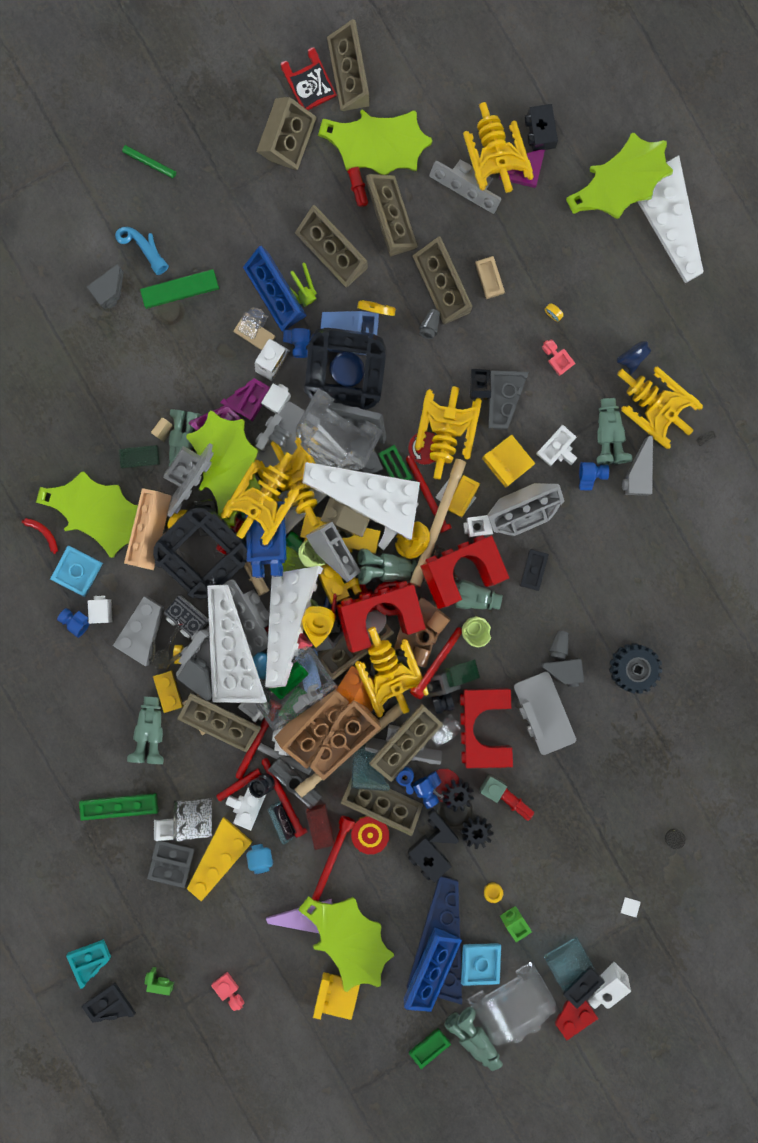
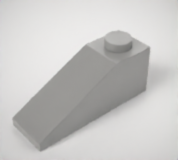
M648 436L644 439L625 479H623L622 489L625 490V495L648 496L652 494L653 436Z
M333 522L319 526L306 535L315 553L346 582L361 572Z

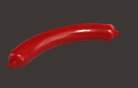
M28 518L22 520L25 526L32 527L41 532L48 541L50 551L56 554L58 551L57 543L49 529L38 521Z

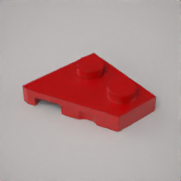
M568 1000L565 1002L562 1012L555 1020V1024L567 1041L598 1020V1017L587 1001L577 1009Z

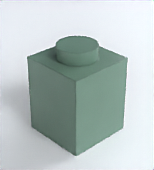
M488 773L479 791L498 803L507 785Z

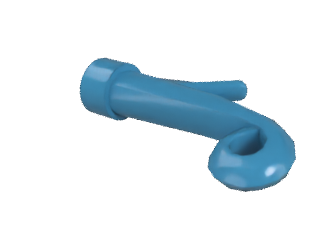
M121 227L116 231L115 238L117 242L126 244L132 238L136 241L156 275H161L168 269L169 265L159 255L151 233H149L147 241L137 230L131 227ZM123 234H128L126 238H121Z

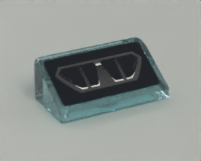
M281 801L270 805L268 812L280 841L284 845L295 838L294 833L296 831Z

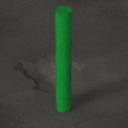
M126 145L123 147V153L171 178L175 177L176 171Z

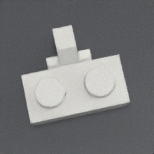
M562 425L536 454L550 467L557 459L560 462L564 459L572 465L577 460V457L570 452L573 449L570 444L577 437Z
M249 787L245 796L240 795L239 798L230 795L227 798L226 805L233 807V812L237 813L233 823L251 831L266 795L261 798H255L251 795Z

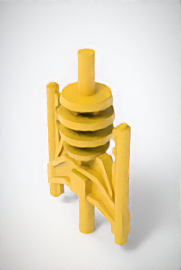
M483 102L479 105L483 119L477 124L481 144L485 147L482 148L480 157L477 149L474 148L476 144L472 141L474 139L473 134L465 131L463 133L480 190H485L488 185L486 180L488 176L500 173L505 192L508 193L513 188L507 171H523L524 177L532 180L534 177L533 170L527 157L517 121H512L511 125H509L510 132L513 133L512 138L515 139L514 147L510 142L506 143L504 128L500 123L499 117L495 115L490 116L487 104Z
M658 366L653 368L655 372L653 375L661 378V382H666V386L673 392L663 390L662 393L657 395L659 388L657 386L651 388L653 382L647 380L644 383L645 377L642 375L635 380L626 371L621 369L617 375L630 385L627 394L631 396L634 393L632 400L635 402L640 400L639 406L641 407L648 404L647 411L645 412L647 420L642 416L639 417L638 413L633 412V408L629 405L621 408L623 413L649 435L653 436V439L666 449L671 448V441L666 437L668 426L672 422L687 435L693 432V429L679 418L678 415L682 409L691 406L694 410H701L703 405L692 394H689Z
M455 386L451 389L448 407L440 406L433 401L434 394L431 389L426 391L415 449L420 450L421 447L424 448L425 442L423 439L426 438L425 432L430 423L432 432L437 434L433 437L432 441L434 444H431L430 447L431 451H433L430 453V459L436 461L433 477L435 479H441L444 463H451L454 459L451 456L456 453L454 447L457 446V440L454 438L457 436L461 437L466 430L465 438L467 441L464 442L465 449H463L462 455L467 460L471 457L482 400L477 398L473 401L472 408L457 409L456 403L459 388Z
M298 434L297 440H295L297 449L283 472L289 476V480L284 478L282 483L286 485L285 489L278 486V489L289 491L298 488L300 492L292 507H297L295 509L297 514L306 513L312 527H316L320 523L312 509L318 504L317 499H312L315 494L313 491H309L311 487L302 483L305 463H316L302 435ZM272 441L270 444L279 460V463L273 467L277 469L285 455L281 447ZM255 460L258 463L257 468L259 469L257 473L262 481L265 482L267 478L262 475L263 472L270 474L272 470L265 467L263 461ZM272 495V498L275 499L274 501H282V499H279L278 495Z
M286 452L277 469L271 465L267 467L272 471L270 474L263 472L262 475L267 480L265 482L258 481V484L263 486L261 490L254 487L247 490L250 485L249 481L254 478L253 474L259 470L257 468L258 463L252 462L221 513V518L223 519L230 517L233 511H241L248 515L236 536L243 539L254 520H256L265 531L261 537L263 539L262 544L268 545L269 541L272 540L277 528L300 492L298 488L291 489L288 493L289 497L285 498V503L281 504L277 511L278 502L274 501L275 499L272 498V495L280 496L281 492L276 490L278 486L285 489L286 485L282 483V480L284 478L289 480V476L283 472L293 458V455Z
M370 627L368 632L373 644L368 648V654L371 655L370 660L373 663L374 669L378 671V674L374 677V685L371 678L368 677V671H365L366 666L364 662L356 661L355 666L377 717H382L383 712H385L382 705L389 698L396 696L402 713H408L410 710L403 692L413 687L416 688L423 678L408 640L403 639L400 647L402 651H405L404 656L407 657L406 661L409 668L402 663L397 664L398 658L395 655L394 648L391 647V643L388 640H380L376 628ZM427 686L423 691L425 696L429 694Z

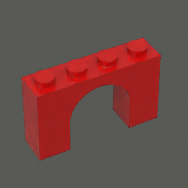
M484 535L473 538L474 542L471 544L467 541L457 545L458 549L455 551L451 548L441 552L442 556L439 558L435 555L425 559L426 563L420 567L438 609L448 607L462 600L453 577L454 566L460 558L469 559L476 565L485 587L493 586L509 579L492 535L488 537Z
M407 581L396 583V587L390 589L389 587L380 588L374 594H371V592L359 595L360 598L355 600L352 598L344 599L341 601V604L336 605L347 648L353 653L371 647L366 628V617L369 611L380 603H390L395 608L402 633L409 635L426 629L414 584L407 583Z
M463 689V694H460V705H463L464 713H460V723L464 725V732H461V744H464L465 752H461V762L465 763L466 768L513 767V752L510 745H484L475 738L473 732L475 719L482 712L491 709H511V689Z

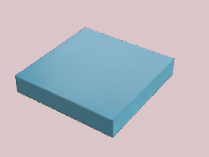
M68 545L50 580L86 597L103 563Z
M499 943L463 945L461 984L463 986L500 984L501 945Z

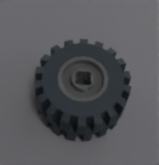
M633 643L632 645L626 644L624 648L620 647L617 649L618 652L612 655L614 657L613 661L610 660L612 666L609 668V671L612 673V679L619 687L630 693L642 694L643 691L648 692L651 690L650 687L657 685L655 682L661 679L659 673H662V668H660L662 663L661 660H658L659 656L652 649Z

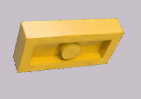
M173 671L153 676L163 712L166 713L182 708L183 704Z

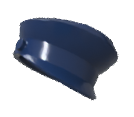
M642 341L617 358V363L628 368L629 375L650 354L651 349L648 347V342Z
M351 352L338 354L331 362L329 368L334 380L344 386L358 384L363 379L365 372L362 360Z

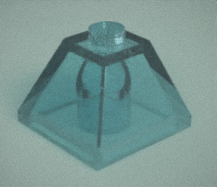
M577 937L544 955L550 970L563 991L589 966L594 969Z

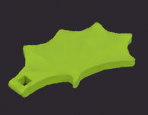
M361 110V119L351 123H338L322 119L318 136L327 139L339 149L347 171L353 167H366L374 170L379 175H388L397 168L409 169L415 172L417 171V161L420 154L433 143V140L420 130L416 111H411L394 118H376L369 116L364 110ZM328 127L333 128L332 133L327 132Z
M631 133L628 141L615 157L603 165L590 167V172L595 173V177L590 184L581 191L566 198L572 213L598 209L619 219L623 211L630 204L652 199L656 184L663 178L673 174V169L666 163L665 159L667 141L647 142L640 139L635 133ZM580 199L582 203L577 205L576 200Z
M210 411L205 424L199 430L187 434L186 438L198 455L202 454L209 443L213 445L212 452L214 454L210 460L212 463L206 473L203 471V481L199 489L202 491L208 487L212 491L217 501L218 515L221 517L226 503L231 499L252 462H255L258 449L252 446L246 439L244 419L229 421L220 418L215 412ZM253 474L254 478L249 481L250 485L247 490L252 487L261 490L262 487L258 484L255 474ZM233 511L230 518H224L223 520L229 526H235L239 511Z
M81 472L65 486L48 489L40 487L36 503L57 509L67 518L69 523L64 528L65 531L77 529L96 539L109 557H115L122 547L129 544L138 505H134L126 500L119 485L105 486L91 480L85 472ZM47 493L51 494L49 502L45 501Z
M308 896L298 910L316 925L320 941L314 944L313 948L325 951L335 962L342 979L344 991L348 992L351 988L360 984H371L380 987L381 973L384 965L394 957V953L387 949L382 942L381 924L369 920L362 915L354 897L339 903L328 904L313 900ZM313 905L315 909L310 914L307 910Z

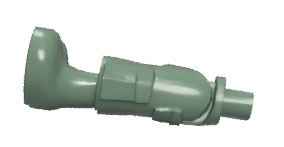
M616 398L601 399L597 434L598 443L602 445V451L596 459L597 464L610 465L614 463L615 465L632 462V455L625 453L622 448V443L626 441L619 406H616ZM610 443L613 444L614 455L611 454Z
M170 409L169 414L174 420V430L170 431L169 466L183 446L189 450H194V447L186 438L187 434L193 433L195 430L189 422L204 414ZM187 413L186 432L183 433L182 427Z
M360 549L357 558L359 565L377 564L380 568L371 566L361 567L358 581L359 584L366 585L374 577H379L383 582L411 580L418 563L415 560L411 561L393 554L382 553L381 556H376L368 549Z
M461 580L459 583L455 582L462 598L461 601L454 603L456 608L500 609L503 595L495 593L494 590L475 585V583Z
M144 696V703L141 705L143 709L139 712L133 740L137 741L135 751L127 756V762L144 763L146 741H149L147 763L163 764L164 758L158 751V743L162 742L163 737L159 697Z
M467 1007L460 1016L457 1012L449 1015L444 1023L446 1029L460 1038L459 1043L471 1053L474 1059L482 1062V1065L488 1067L491 1071L501 1068L503 1063L499 1060L500 1055L496 1052L488 1036L482 1028L474 1027L473 1025L476 1016L475 1010L472 1007Z

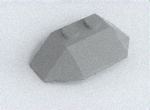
M534 483L498 499L487 515L493 532L516 536L550 521L559 506L564 503L560 485Z

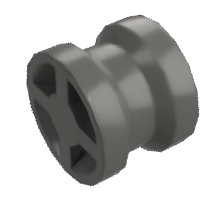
M276 425L274 433L268 439L285 448L286 441L292 437V434Z

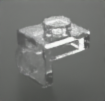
M252 307L243 315L238 331L254 339L258 330L267 323L269 316L264 314L262 310Z
M452 715L447 716L441 721L443 725L431 738L437 747L454 738L461 731L458 722Z

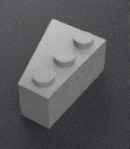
M144 596L113 646L142 665L149 666L164 606L150 597Z

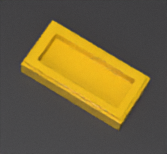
M463 475L456 487L448 511L462 518L480 483Z

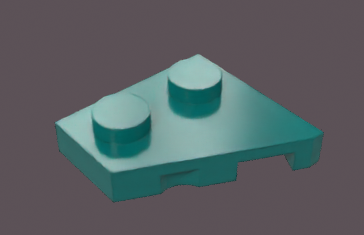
M104 939L68 952L66 955L80 989L111 958Z

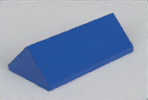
M259 246L243 268L281 331H284L307 315L269 252L262 246Z
M434 927L404 996V1008L406 1010L432 1011L462 939Z

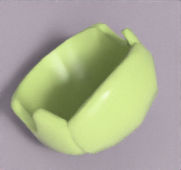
M308 540L302 543L298 555L304 566L309 568L325 565L326 562L315 553Z
M478 616L471 617L462 626V636L469 645L479 648L485 646L491 640V627L484 618Z

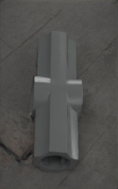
M280 757L268 769L286 786L289 792L294 793L310 809L322 797L313 788L301 798L295 791L296 787L290 785V780L298 779L301 784L304 781L302 775L295 772Z

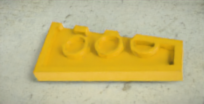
M225 817L222 818L187 887V890L200 901L207 896L253 842Z

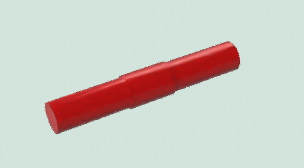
M257 768L217 794V799L219 801L224 800L246 786L253 779L262 775L260 769Z

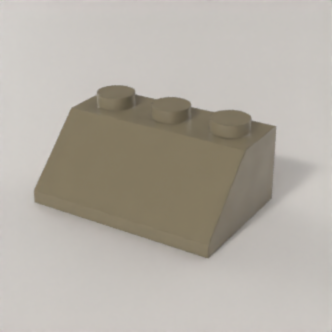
M290 97L276 98L256 152L271 162L298 170L317 117Z
M330 497L321 521L325 524L333 522L337 530L363 537L370 520Z

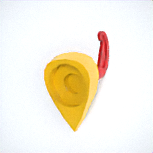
M336 593L333 595L332 610L321 606H311L304 612L302 619L303 628L315 648L331 633L336 618Z

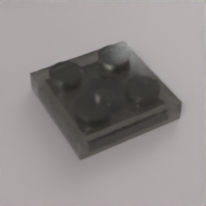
M203 797L174 801L173 840L181 841L212 837V798Z

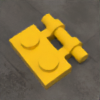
M328 564L321 566L323 570L318 576L330 604L333 603L334 593L337 594V602L349 598L347 591L349 589H352L355 595L362 592L359 587L358 578L354 577L344 584L342 577Z

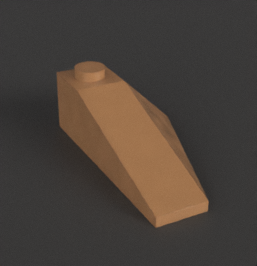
M337 690L332 691L287 723L274 737L282 750L307 769L312 764L339 713L347 707L349 701Z
M353 700L339 713L310 768L321 779L325 780L381 729L380 721L365 706Z

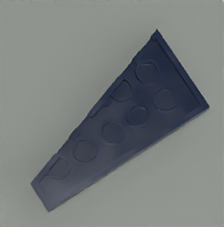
M442 875L437 881L407 982V988L411 983L434 927L460 938L459 885L456 879ZM459 946L438 998L462 1005L461 948Z

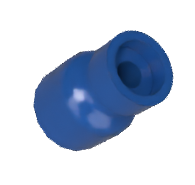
M294 328L283 331V342L295 346L292 351V357H308L306 346L310 342L311 330Z
M593 462L580 463L579 490H592L596 478L608 480L609 465L601 464L597 466Z
M67 608L57 618L60 623L66 624L67 630L77 638L82 636L90 625L87 621V616L80 611L73 616V612Z
M406 765L395 779L401 786H406V792L410 795L414 792L411 786L414 780V772L411 767Z
M436 771L412 784L416 795L424 799L423 803L426 809L439 803L437 795L433 794L434 789L442 782Z

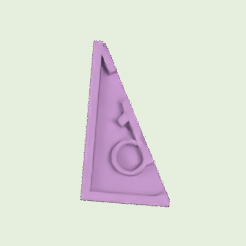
M332 899L321 901L323 903L333 904ZM311 905L307 911L311 914L315 907ZM299 908L266 918L268 924L319 933L316 925L298 910Z

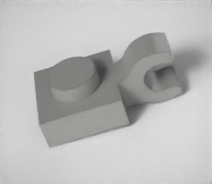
M318 684L309 686L307 694L298 698V702L292 706L295 713L306 711L320 701L323 693H316Z

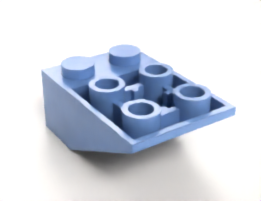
M363 311L322 312L321 329L336 328L377 335L379 313ZM328 349L329 352H339V353L347 352V351H339V350ZM351 352V353H354V354L366 355V354H362V353Z

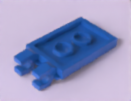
M279 501V502H278L277 511H278V509L280 508L281 504H284L285 502H283V501ZM285 517L268 545L262 544L263 539L261 537L265 531L261 524L254 520L246 533L247 562H251L252 575L256 578H265L264 564H270L271 576L281 577L283 576L282 563H285L286 560Z

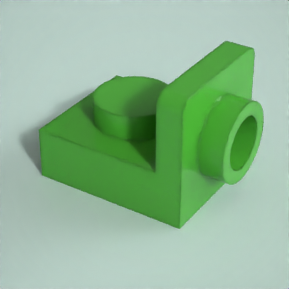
M516 906L500 915L515 942L532 933Z
M153 967L150 973L147 972L145 977L146 992L170 995L174 982L164 977L155 979L157 968Z

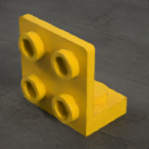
M513 435L507 437L482 457V460L505 488L535 465V462Z
M323 972L313 1018L321 1020L322 1013L351 1020L360 985H356L348 992H345L341 976Z

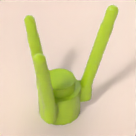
M302 263L309 289L307 286H302L294 271L290 273L300 289L297 292L299 296L293 290L292 292L299 304H303L305 307L317 299L315 297L317 293L313 287L306 263Z

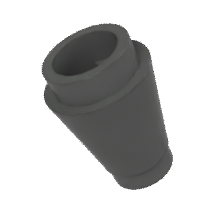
M435 309L429 310L419 327V334L422 337L433 339L437 335L440 318L439 311Z
M564 631L557 632L549 651L551 658L558 660L566 659V656H568L569 633Z

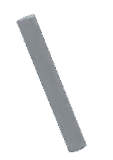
M260 743L257 749L275 759L280 757L289 766L308 775L312 770L310 767L306 769L289 756L280 755L278 751H274V749Z

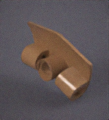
M421 598L419 605L426 629L407 635L402 633L400 626L394 650L401 649L402 640L407 639L417 665L427 667L432 647L436 643L439 634L450 622V618L425 598ZM426 632L429 634V640L427 642L423 640V636Z

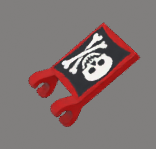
M314 47L308 50V57L312 64L295 73H292L287 61L281 63V70L298 103L307 110L337 96Z

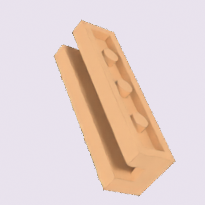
M142 488L124 564L154 570L155 559L153 550L156 542L163 534L171 495Z

